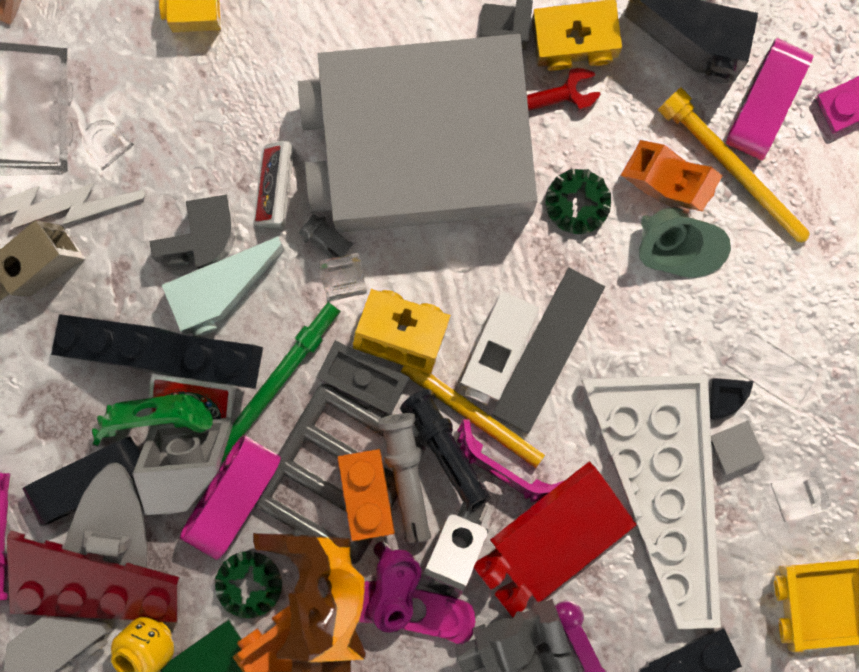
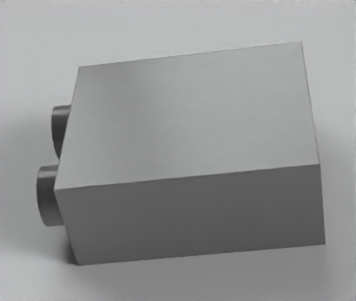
M520 34L317 53L320 78L298 80L302 129H324L327 161L305 163L310 213L332 211L333 223L338 233L533 214L537 204V191Z

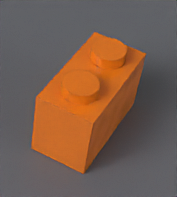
M376 449L337 456L352 541L395 534L381 450Z

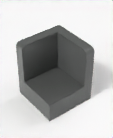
M516 0L515 7L483 4L478 38L520 34L522 50H526L533 0Z

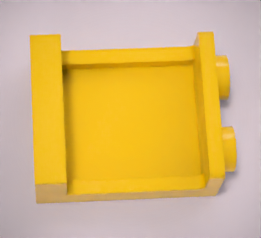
M859 559L779 566L780 575L774 576V589L777 601H783L784 618H779L778 627L781 643H787L788 650L803 652L807 649L859 645Z

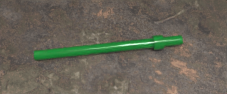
M330 302L325 304L308 327L304 325L294 337L297 340L296 343L235 419L221 464L237 440L246 434L310 351L314 353L324 341L321 336L341 312Z

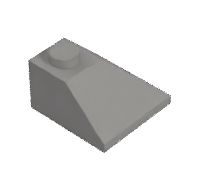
M231 417L213 419L211 428L205 433L194 432L188 427L175 428L173 423L151 425L133 472L146 515H173L178 512H185L190 508L218 473L233 426Z

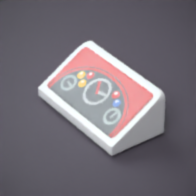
M280 141L263 147L254 215V225L257 227L282 230L285 227L294 159V148L290 141Z
M151 373L149 398L186 394L203 402L210 411L212 419L232 418L237 388L231 385ZM148 408L147 415L155 412L157 408Z

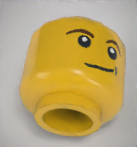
M147 617L135 619L113 639L111 644V661L117 672H159L172 659L174 654V643L169 628L164 623Z

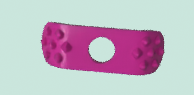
M462 420L458 428L460 435L457 443L461 444L460 449L469 463L476 464L524 495L525 499L530 498L531 503L542 499L563 482L547 484L535 479L530 484L482 454L481 451L484 445L472 435L470 420Z
M377 581L364 582V602L358 621L360 623H373L368 614V605L375 592ZM415 589L413 598H417L425 604L426 614L419 621H410L402 629L444 638L457 644H464L471 639L476 620L475 612L469 603L448 595Z

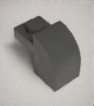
M226 194L186 201L191 234L149 241L152 258L156 262H163L164 267L186 265L189 263L188 257H194L196 268L199 270L225 259L231 251L235 240V222L230 198Z

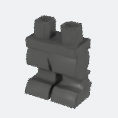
M553 599L543 602L537 601L530 610L525 612L517 611L513 619L503 618L496 620L487 627L485 624L474 627L475 639L455 647L456 657L462 672H473L484 667L487 672H579Z

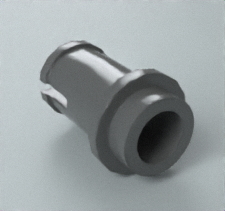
M313 214L299 232L305 237L303 242L307 244L310 241L338 264L353 246V243L349 242L325 223L326 217L322 216L319 218L316 214Z

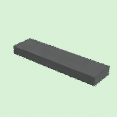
M570 267L568 268L492 413L493 416L527 434L530 433L606 286Z

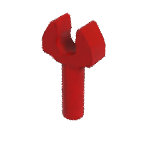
M584 68L569 70L568 79L563 86L527 95L528 111L566 101L573 104L578 112L588 110L598 101L601 93L591 92L587 95H582L577 91L576 86L581 82L592 80L595 72Z

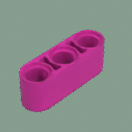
M778 37L775 38L734 121L725 144L760 161L764 160L814 57L813 54Z
M242 435L227 455L218 473L212 479L185 523L180 539L215 560L220 559L274 475L280 463V456L247 435Z

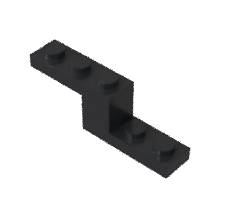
M59 314L51 355L123 366L154 374L256 389L264 347L187 336L152 326Z

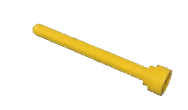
M682 87L657 109L668 122L671 119L677 125L681 122L797 242L802 243L808 240L810 236L809 230L693 111L695 106L690 102L693 98Z

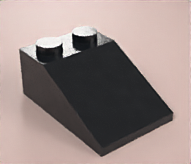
M628 0L624 12L626 18L695 72L704 73L705 79L717 83H728L729 79L736 80L749 62L759 14L701 0Z

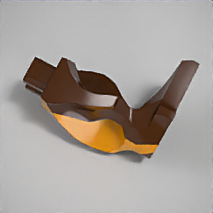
M253 533V543L256 550L288 556L299 570V580L294 587V592L288 593L291 630L285 644L276 654L278 659L292 660V672H321V664L322 672H351V660H365L366 653L355 629L360 619L364 602V577L352 566L350 558L351 538ZM322 577L326 582L327 593L325 597L321 596L318 588L319 580Z

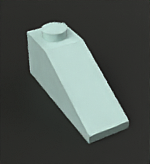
M279 237L163 284V290L180 331L185 335L192 333L194 337H200L216 330L217 326L215 323L223 320L284 251Z

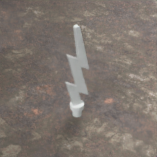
M92 183L32 205L40 187L37 186L1 199L0 216L17 211L9 228L10 230L70 208L62 223L65 224L142 199L146 196V192L139 190L85 202L94 185Z

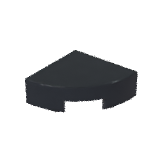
M710 378V420L725 418L739 410L751 394L753 381Z

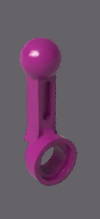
M570 600L557 603L555 607L565 634L583 671L606 672L601 666L582 627L584 614L581 607Z

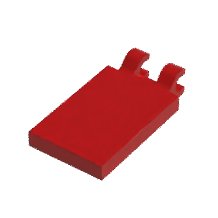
M588 461L491 538L490 541L496 549L479 559L473 568L490 590L501 584L506 573H508L513 581L502 586L494 595L513 618L517 611L522 612L526 608L531 596L536 601L541 602L637 524L597 468Z

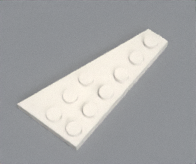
M708 374L582 379L581 382L676 628H721Z

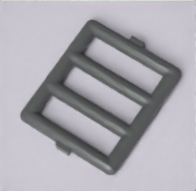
M321 384L316 389L278 453L280 463L274 475L254 505L295 530L293 533L295 536L338 537L272 497L284 475L347 512L343 490L293 461L305 440L310 441L338 458L337 456L359 453L356 449L315 426L326 405H331L385 437L384 431L378 427V422L383 418L384 412L371 405L367 408L328 384ZM414 436L416 447L421 449V454L423 455L426 447L421 445L418 438ZM384 467L390 506L392 508L398 497L394 473ZM373 538L351 542L350 558L352 564H356L361 560Z

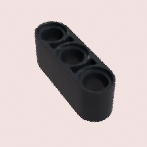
M133 436L112 443L23 487V492L39 526L48 525L76 512L85 490L94 477L108 464H121L135 483L133 472L141 453Z

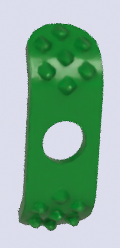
M186 394L123 401L107 405L104 416L99 415L97 417L99 428L98 430L92 429L94 439L92 445L98 447L102 438L116 436L117 430L173 423L175 428L188 427L194 432L205 433L211 428L213 419L203 402ZM157 408L150 415L144 417L135 416L143 409Z

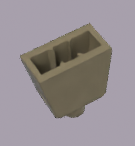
M35 220L0 249V301L9 294L30 297L85 260V257L62 225Z

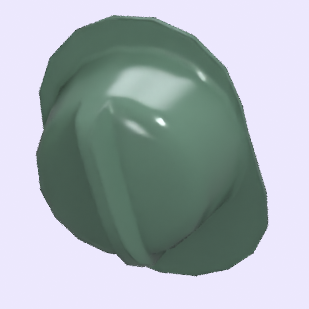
M677 207L666 208L652 216L644 215L641 219L643 230L642 242L639 247V258L646 267L682 277L696 278L709 275L718 270L729 257L731 241L725 230L714 224L697 220Z

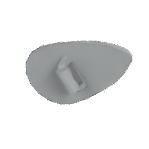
M108 464L94 477L85 490L73 517L64 549L83 555L87 553L99 554L104 556L103 560L123 566L128 562L147 568V540L139 494L133 480L121 464Z

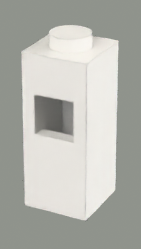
M501 291L460 382V386L467 388L465 396L484 405H488L490 399L496 402L499 401L538 314L539 307Z

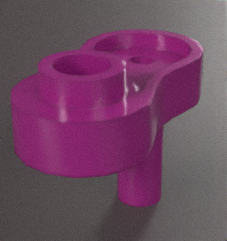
M381 541L373 548L379 563L376 567V589L368 605V614L379 630L392 633L404 628L411 620L413 615V594L421 578V567L414 556L408 551L401 549L392 550L388 543Z

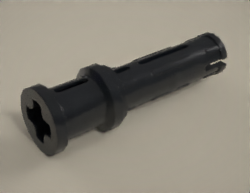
M431 389L417 392L400 406L401 412L415 415L414 425L419 432L417 437L419 442L425 447H430L451 484L459 494L466 510L474 511L490 500L491 496L481 484L475 471L451 434L453 432V424L449 418L442 416L434 403L435 395Z

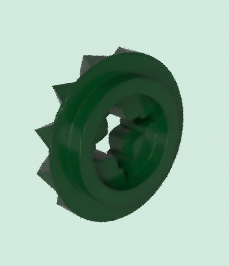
M571 168L556 176L550 184L545 200L546 210L552 222L561 230L571 234L590 233L599 228L607 219L611 211V192L604 179L589 169ZM584 185L585 199L591 201L590 203L596 205V207L592 205L590 207L583 206L575 218L572 217L574 212L572 210L573 203L561 195H576L577 191Z
M255 551L236 553L226 559L215 577L216 597L225 611L239 618L260 617L269 612L279 600L282 591L281 574L276 564L264 554ZM251 566L253 567L252 574H254L253 581L260 583V586L266 587V590L251 591L246 603H244L243 589L237 587L236 584H232L231 580L244 579Z

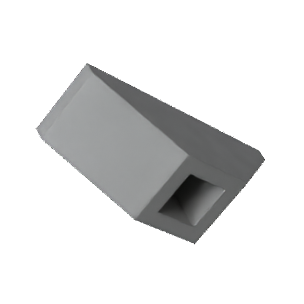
M62 616L41 617L7 643L3 672H71L74 670V667L70 662L82 653L89 658L108 643L104 636L112 631L113 628L108 622Z

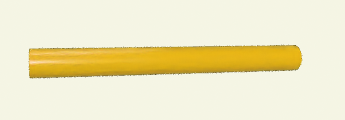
M403 366L401 369V373L410 377L412 381L425 390L431 389L436 398L464 418L469 419L471 423L534 468H537L544 458L545 454L434 375L407 366Z

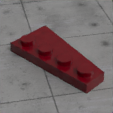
M12 530L7 536L10 614L135 620L139 617H147L160 622H178L180 616V577L128 562L124 566L103 560L104 556L99 554L87 553L83 555L62 549L63 545L46 540L43 544L25 539V534Z

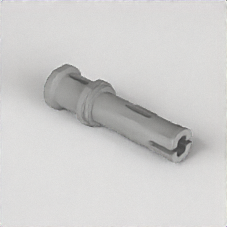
M399 413L381 418L378 422V427L384 431L387 447V453L384 457L385 463L388 464V467L393 468L405 542L415 543V537H418V542H423L431 538V532L428 527L418 472V463L421 461L420 457L422 454L421 449L416 447L412 425L415 422V415L412 413Z

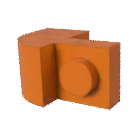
M640 140L621 173L623 178L647 195L671 208L677 207L688 213L691 209L703 212L707 203L713 198L715 189L723 176L713 167L685 161L664 144Z

